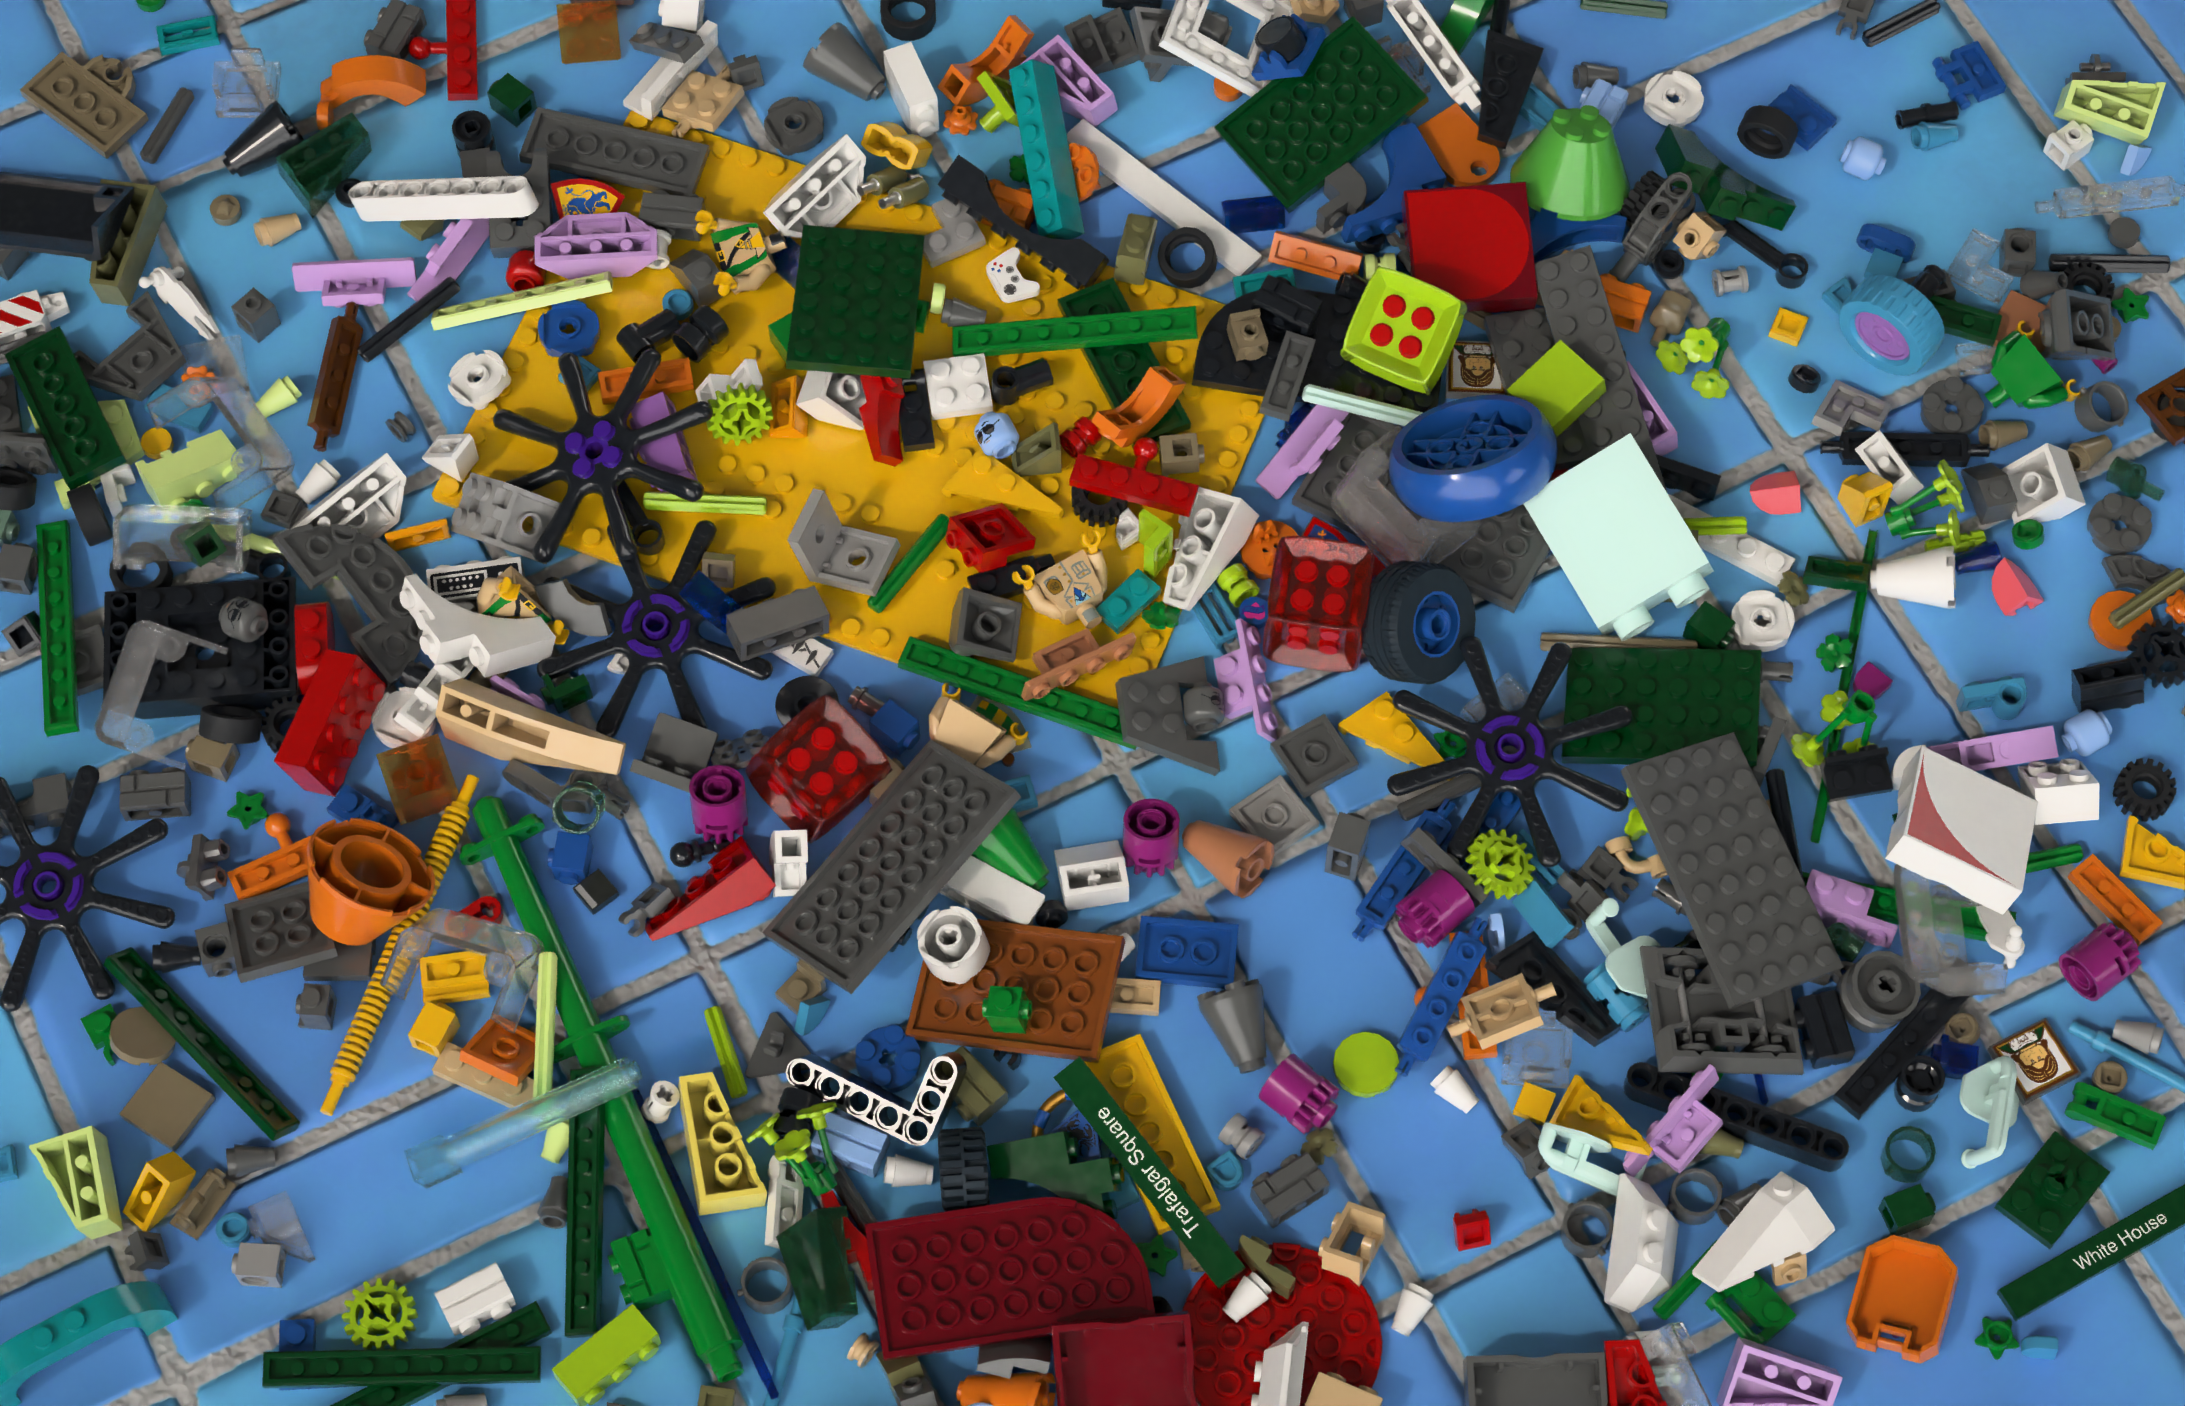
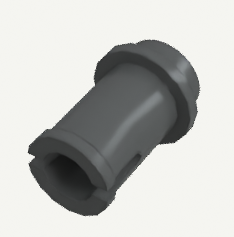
M1762 658L1761 683L1764 680L1791 683L1792 677L1790 676H1793L1792 662H1770Z
M859 686L854 689L848 700V703L852 705V709H860L871 717L885 704L868 693V688H860Z
M1662 878L1655 887L1657 891L1654 890L1652 896L1674 908L1677 915L1682 913L1687 916L1673 885Z

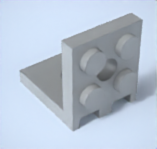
M471 472L469 478L463 484V495L459 507L452 515L450 531L535 560L533 548L560 503L512 484ZM531 516L534 522L533 527L529 532L525 533L522 523L525 518Z
M814 488L787 539L809 581L874 597L901 546L897 538L843 526L825 491ZM861 556L866 557L862 564L852 565L854 559H858Z

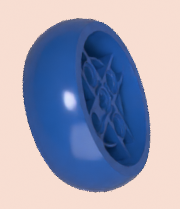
M1479 395L1457 399L1420 414L1402 428L1390 450L1388 463L1390 481L1395 493L1403 504L1423 518L1440 522H1467L1489 518L1524 504L1547 485L1556 466L1557 440L1546 416L1527 400L1508 395Z

